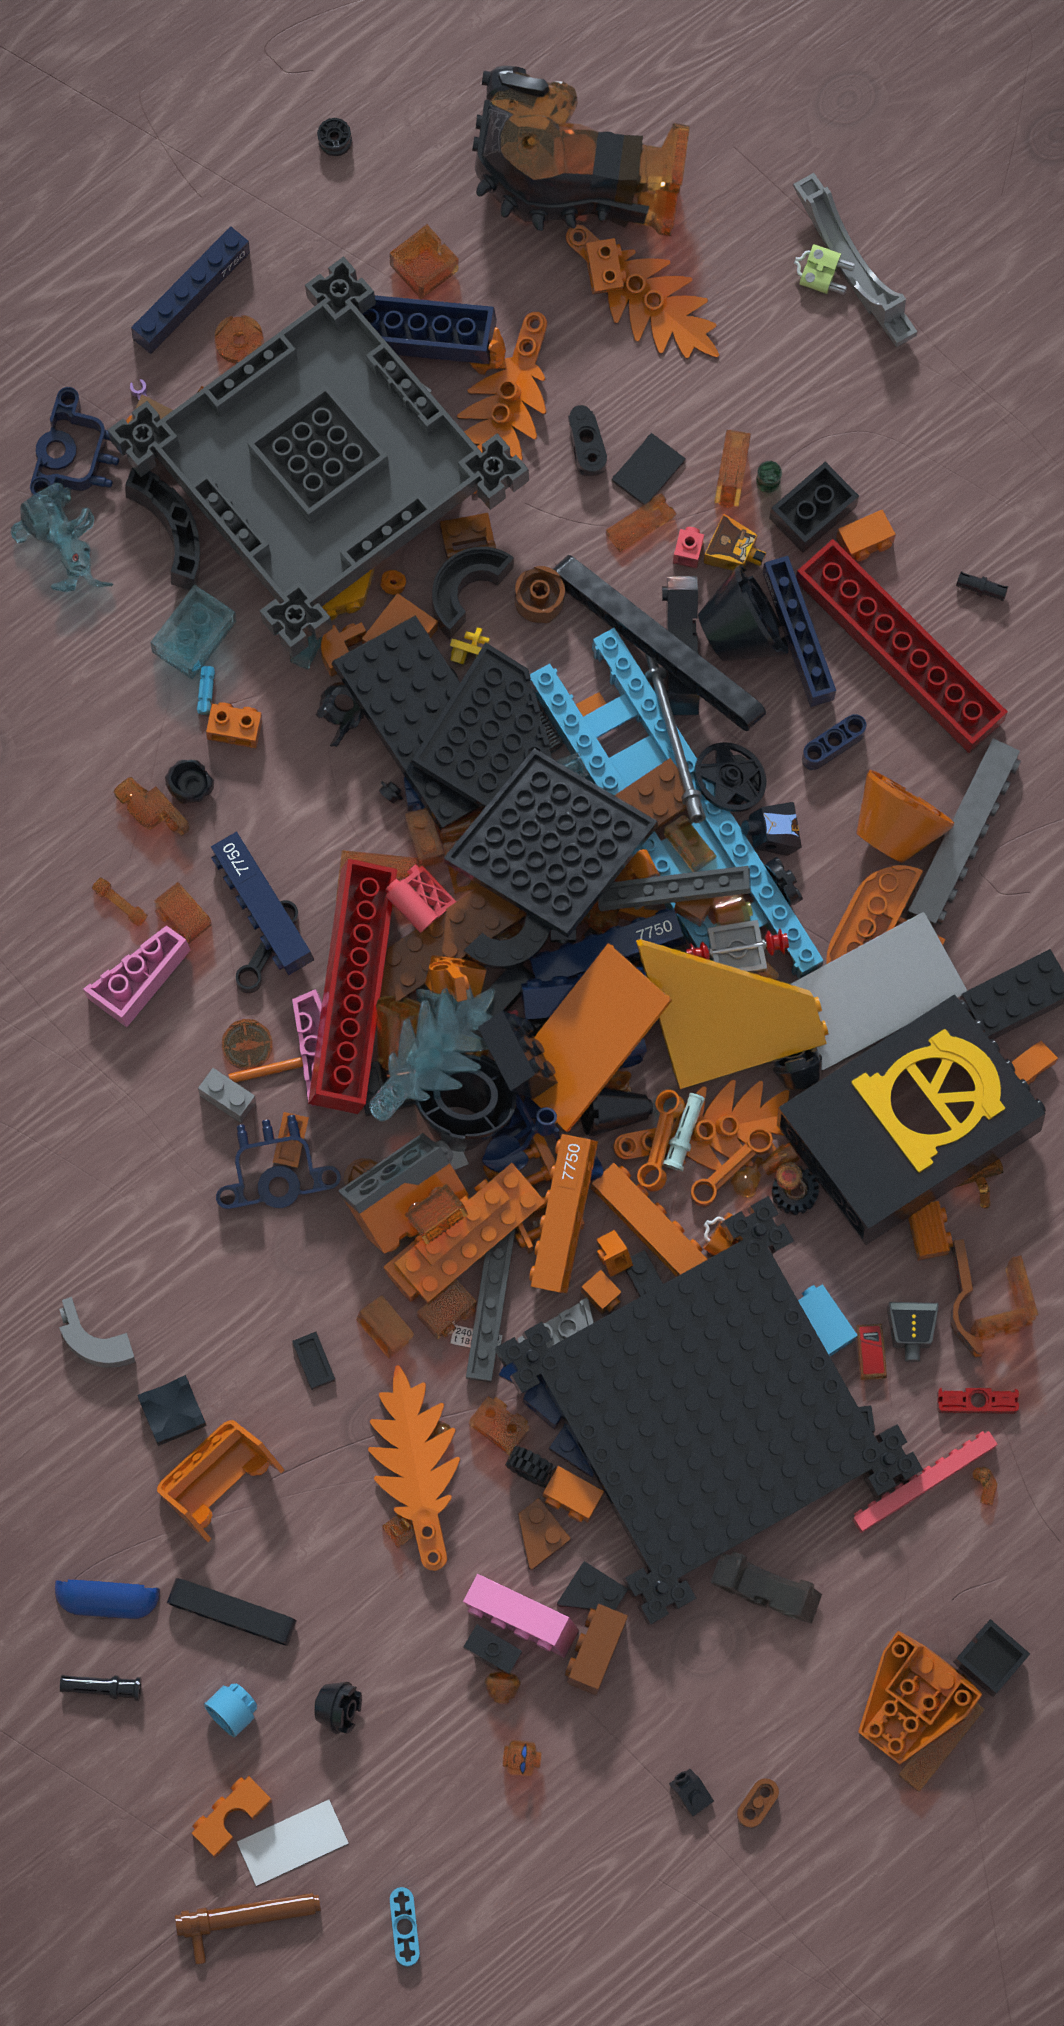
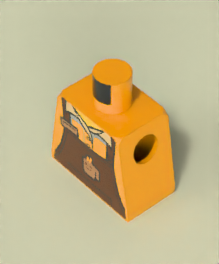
M723 514L706 550L703 563L732 571L739 565L746 566L747 561L761 567L766 552L754 548L757 540L756 533Z

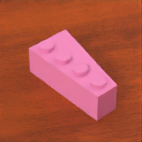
M479 1574L476 1575L463 1600L464 1604L469 1608L468 1612L480 1619L485 1616L496 1627L503 1630L506 1627L514 1631L513 1634L526 1641L529 1639L537 1643L536 1645L549 1652L552 1651L564 1658L579 1631L568 1616Z

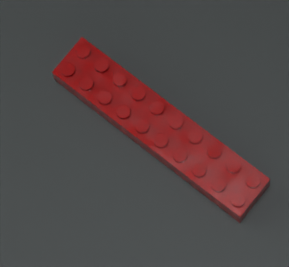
M834 539L797 570L796 579L798 584L968 753L974 750L1005 721L1008 711Z
M349 858L341 868L308 1104L358 1114L366 1104L392 912V903L386 897L389 893L386 888L396 879L397 869Z

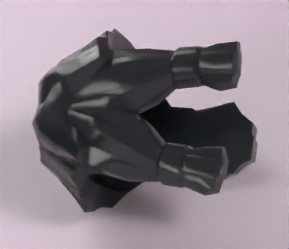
M343 681L335 682L323 691L320 696L319 709L316 713L318 718L324 717L328 722L340 725L330 744L331 747H337L345 734L350 729L356 728L361 719L364 718V713ZM340 694L349 696L353 700V707L349 710L338 708L335 704L336 696Z

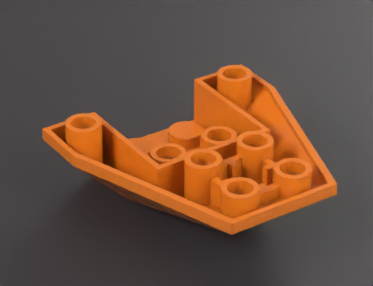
M897 1631L882 1653L858 1733L900 1765L965 1719L980 1700L982 1694L967 1677L929 1648L904 1633Z

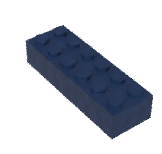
M375 295L376 304L362 314L399 356L481 364L490 363L488 347L492 341L497 323L495 309L492 306Z

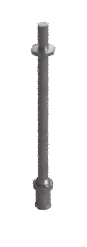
M645 654L649 667L645 677L648 682H653L685 791L681 799L687 807L690 822L700 823L706 819L701 804L702 795L700 791L694 789L663 679L667 676L665 668L659 667L657 662Z

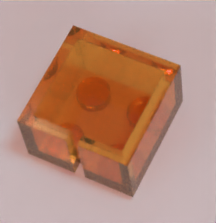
M428 224L389 253L390 266L420 299H423L458 271L459 259L445 243L441 245V239Z

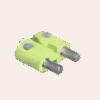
M813 244L811 251H805L801 257H796L794 262L797 265V274L801 277L799 285L825 294L832 290L843 295L846 293L847 287L832 282L837 267L853 271L855 263L840 259L841 253ZM809 254L807 264L803 273H801V265L798 261H802Z

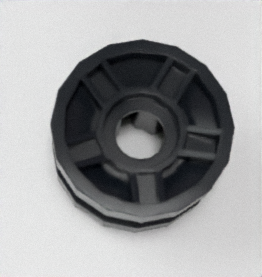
M329 118L319 126L317 136L319 146L324 153L330 156H341L348 152L352 145V136L347 122L339 118ZM339 135V138L337 140H332L330 138Z

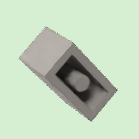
M214 1068L211 1069L198 1087L199 1096L241 1124L256 1104L255 1095Z

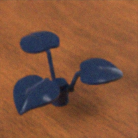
M525 1097L524 1106L530 1117L536 1119L535 1126L532 1127V1131L526 1141L520 1146L519 1141L512 1136L501 1135L494 1138L486 1148L482 1158L483 1164L498 1173L511 1163L519 1171L525 1168L528 1163V1156L523 1150L528 1147L536 1133L541 1136L554 1134L556 1142L560 1139L559 1129L556 1127L557 1114L553 1109L548 1107L540 1108L531 1098ZM596 1155L590 1181L598 1179L603 1175L602 1164Z

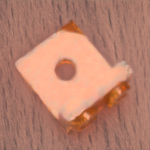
M1021 1255L1012 1257L1005 1268L1017 1309L976 1319L970 1329L972 1336L982 1338V1341H987L995 1338L997 1333L1005 1332V1335L1020 1332L1021 1327L1032 1325V1321L1036 1319L1035 1316L1039 1315Z

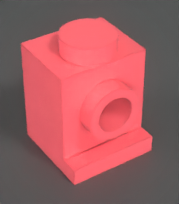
M686 527L685 530L680 529L673 557L674 564L697 569L704 540V534H700L699 529L695 527ZM685 542L691 543V544H693V545H692V546H688V545H686Z

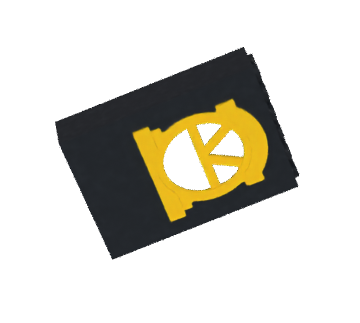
M955 994L778 1107V1128L812 1174L816 1176L820 1185L865 1245L871 1243L1042 1130L1046 1114L1045 1106L1038 1098L1035 1099L1031 1095L1027 1082L1024 1079H1019L1015 1074V1068L1011 1061L1002 1057L999 1053L1000 1048L993 1039L989 1040L984 1033L985 1029L978 1019H973L966 1002L959 1000ZM930 1058H940L942 1062L930 1084L916 1066V1062ZM952 1063L962 1066L969 1073L975 1085L974 1091L938 1093ZM905 1069L951 1128L950 1131L932 1135L921 1134L908 1129L897 1119L891 1106V1091L896 1079ZM973 1101L974 1107L969 1116L962 1123H959L945 1103Z

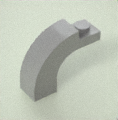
M72 1297L62 1300L64 1307L59 1309L63 1323L69 1322V1324L59 1328L66 1344L75 1355L87 1363L105 1368L121 1367L136 1362L127 1333L107 1339H100L89 1335L80 1324Z

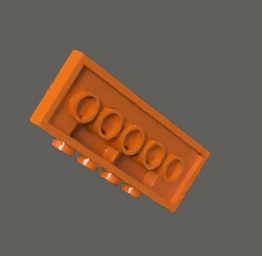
M513 1163L509 1164L490 1182L486 1178L474 1188L477 1192L470 1199L465 1195L455 1204L456 1211L451 1215L445 1212L435 1221L438 1225L431 1232L425 1229L415 1238L418 1243L393 1263L427 1303L545 1203L544 1199Z

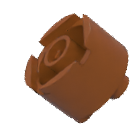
M536 566L521 573L515 585V606L517 612L526 620L534 623H550L559 615L563 608L565 587L560 575L552 568L546 566Z

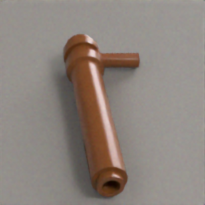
M308 1893L209 1910L206 1907L198 1908L197 1912L189 1913V1910L181 1911V1914L175 1915L178 1937H192L195 1964L206 1963L202 1935H208L211 1931L314 1915L316 1911H321L319 1895Z

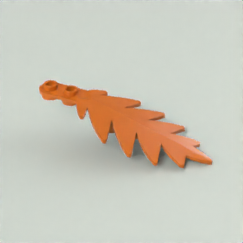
M579 224L576 225L575 229L569 228L566 233L568 245L585 261L584 245L588 242L600 241L585 226ZM575 233L581 234V241L577 242L574 240L573 236ZM634 249L623 250L622 259H619L620 269H625L626 283H623L624 287L621 290L607 292L614 323L619 322L629 300V319L636 342L640 340L650 318L653 339L659 353H663L673 332L676 344L686 359L690 357L693 348L707 355L718 357L719 353L715 345L706 335V333L717 326L716 323L694 316H687L706 304L708 299L697 296L668 297L692 282V278L684 276L649 278L671 263L670 260L645 258L626 261L636 251Z
M531 312L525 316L513 356L505 358L502 366L499 368L505 370L484 378L467 390L469 394H495L474 403L457 414L459 419H486L464 431L474 444H480L477 447L481 452L482 444L498 433L510 447V456L517 455L522 461L523 456L520 442L513 427L530 438L537 439L533 420L524 403L542 414L547 413L541 391L533 377L541 381L546 379L542 370L536 365L547 329V319L540 312ZM534 321H539L538 328H532ZM532 344V350L525 352V346Z
M729 1081L715 1096L705 1113L704 1101L689 1142L691 1150L687 1151L686 1157L716 1171L722 1165L711 1148L725 1157L731 1158L742 1147L740 1141L746 1144L749 1132L756 1127H764L770 1133L784 1136L777 1126L778 1107L788 1102L789 1090L778 1093L760 1107L763 1081H758L740 1098L732 1109L736 1081ZM703 1086L695 1094L706 1098L707 1088ZM682 1114L673 1122L669 1141L675 1137ZM656 1128L619 1135L613 1143L614 1153L623 1160L649 1156L651 1147L645 1144V1140L649 1138L653 1143ZM758 1132L753 1134L750 1144L756 1149H764L768 1146L769 1139L766 1134ZM669 1142L666 1150V1155L668 1154L670 1148ZM772 1142V1147L767 1153L777 1155L778 1150ZM622 1143L628 1145L627 1152L622 1149ZM752 1160L745 1164V1166H753Z
M397 1365L395 1366L393 1377V1393H379L383 1405L395 1420H370V1424L374 1429L397 1448L369 1447L368 1451L385 1467L402 1476H375L374 1480L389 1495L408 1506L395 1507L394 1511L398 1515L412 1520L421 1562L428 1570L436 1571L443 1568L447 1562V1552L438 1514L444 1510L452 1499L451 1495H446L440 1499L438 1497L450 1483L461 1459L456 1457L434 1470L432 1469L446 1452L456 1429L451 1428L427 1441L436 1428L445 1405L444 1403H439L419 1414L425 1397L426 1383L422 1382L411 1388L404 1371ZM427 1526L432 1529V1535L429 1537L425 1536L423 1532ZM432 1552L438 1555V1560L435 1563L429 1559Z

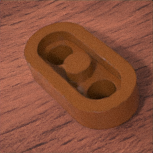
M768 1778L758 1780L739 1806L737 1819L742 1826L746 1828L757 1827L771 1809L779 1795L778 1786L773 1780ZM767 1788L770 1791L769 1797H762L760 1790ZM752 1810L755 1813V1818L752 1820L747 1819L745 1812Z

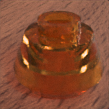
M504 1672L490 1673L485 1678V1685L489 1697L494 1698V1702L505 1704L509 1703V1699L515 1697L521 1681L514 1674L510 1673L508 1675Z

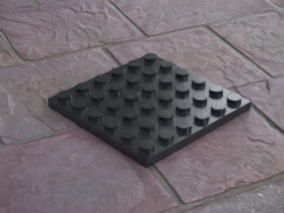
M534 748L446 854L444 863L568 938L658 827V821Z

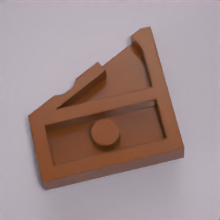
M539 1498L518 1513L528 1566L531 1571L571 1541L569 1535Z

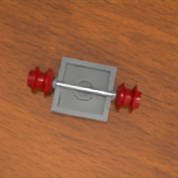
M758 920L710 927L707 929L710 944L709 950L708 946L702 941L700 947L694 948L692 943H690V949H686V953L708 960L713 959L714 962L747 972L758 973L767 971L764 950H767L771 956L774 955L775 950H780L782 954H785V949L789 948L787 933L782 934L781 929L778 930L777 935H772L770 931H767L765 940H762Z

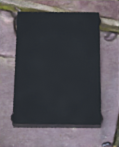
M651 433L616 475L613 476L612 482L646 507L678 468L684 464L686 458Z

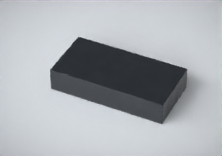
M317 1332L292 1341L311 1390L335 1381Z

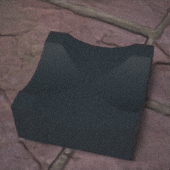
M186 1375L137 1395L158 1446L206 1426Z

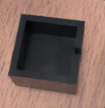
M990 1619L953 1663L988 1694L994 1697L1028 1658L1030 1653Z

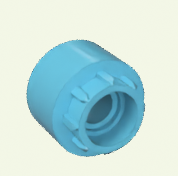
M237 1683L231 1684L229 1687L223 1685L204 1703L206 1711L213 1720L232 1737H236L254 1720L253 1713L257 1710V1704L254 1699Z

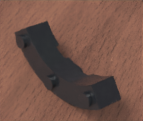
M132 467L125 484L126 498L147 508L166 528L172 540L175 553L171 569V585L195 592L200 572V544L197 526L189 507L180 494L173 487L171 488L162 481L160 476L149 471L140 477Z
M667 576V586H662V601H666V629L698 654L696 620H693L698 619L697 576ZM667 671L666 693L673 715H699L700 696Z

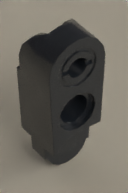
M584 405L575 406L571 410L570 415H568L577 469L584 476H596L606 469V450L593 411H590ZM582 437H590L592 441L585 443L580 439ZM595 457L596 461L590 462L588 459Z

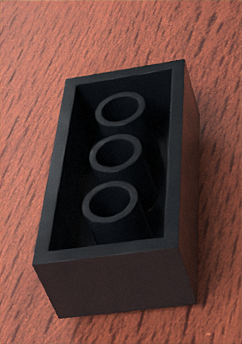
M1049 949L962 993L959 1000L966 1002L970 1009V1015L974 1020L978 1019L985 1029L984 1033L989 1040H994L1063 1005L1064 972L1052 950Z

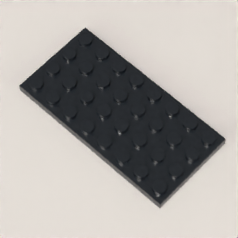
M416 615L333 660V668L440 831L481 808L410 763L460 684Z

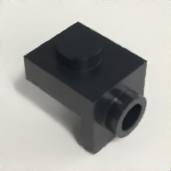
M691 1769L679 1773L669 1783L692 1816H695L714 1802L701 1779Z

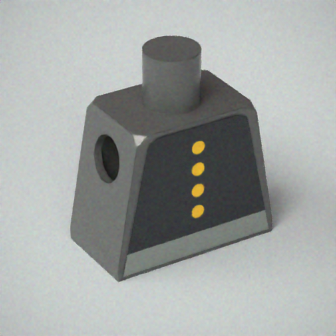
M888 1303L887 1315L892 1344L895 1348H905V1362H920V1348L927 1349L932 1345L938 1303Z

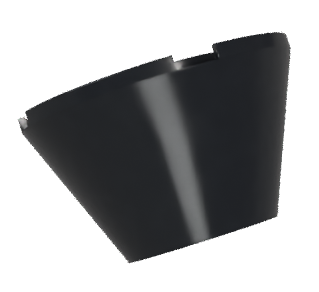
M743 565L737 566L698 613L703 632L715 653L724 662L783 656L789 652L786 637L781 638L778 628L781 624L762 588L753 575L747 577L744 573L747 571V568Z
M453 1051L436 1056L422 1067L414 1085L415 1104L436 1142L439 1140L445 1141L452 1151H469L479 1146L506 1126L516 1108L517 1093L510 1091L496 1062L482 1054L479 1057L466 1054V1051ZM461 1107L468 1109L475 1114H459L452 1111L449 1108Z

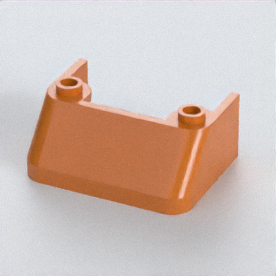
M229 1420L220 1425L159 1483L157 1492L198 1535L209 1542L211 1537L205 1532L204 1528L210 1524L213 1515L209 1507L245 1473H248L250 1476L262 1475L270 1465L280 1473L285 1471V1469L260 1440L236 1421Z

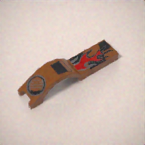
M964 1239L954 1240L951 1249L959 1295L951 1309L950 1323L954 1334L974 1358L982 1357L981 1353H984L982 1338L974 1337L966 1332L959 1321V1305L963 1299L971 1295L973 1287Z

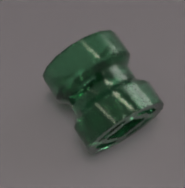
M765 461L759 466L756 485L761 491L771 493L779 488L782 477L780 465L773 461Z

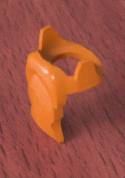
M497 327L494 329L492 341L488 347L490 363L469 362L470 366L478 374L485 375L488 369H499L503 364L506 349L503 337H501Z

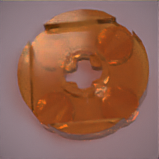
M246 315L234 318L233 316L227 317L219 323L215 330V347L217 352L223 359L231 363L237 364L264 344L261 326L256 320ZM235 335L237 337L245 336L243 339L244 343L236 344L233 337Z

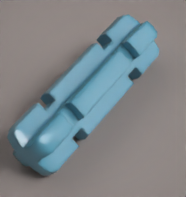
M202 666L200 676L202 679H200L197 712L202 715H209L211 711L210 702H212L213 679L215 675V669L211 666Z

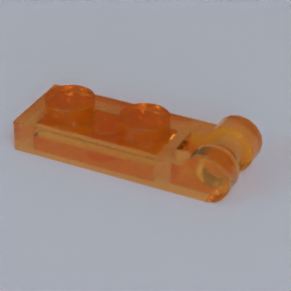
M662 493L606 529V535L619 552L662 526L677 514L673 507L667 505V499ZM658 508L661 514L656 517L653 511Z

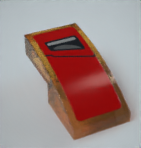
M882 1323L856 1325L861 1380L887 1378Z

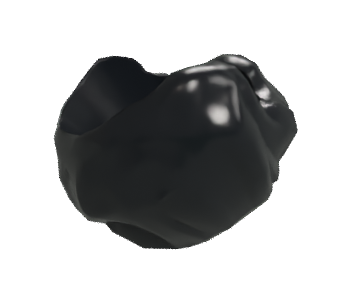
M199 760L177 761L175 765L169 768L165 775L166 787L169 793L182 804L201 802L204 796L209 795L214 789V779L205 771V766Z

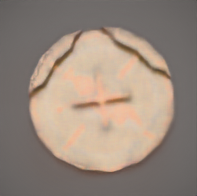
M242 1019L232 1023L222 1037V1051L225 1059L232 1066L241 1070L260 1067L268 1060L272 1052L273 1042L269 1030L263 1024L254 1019Z

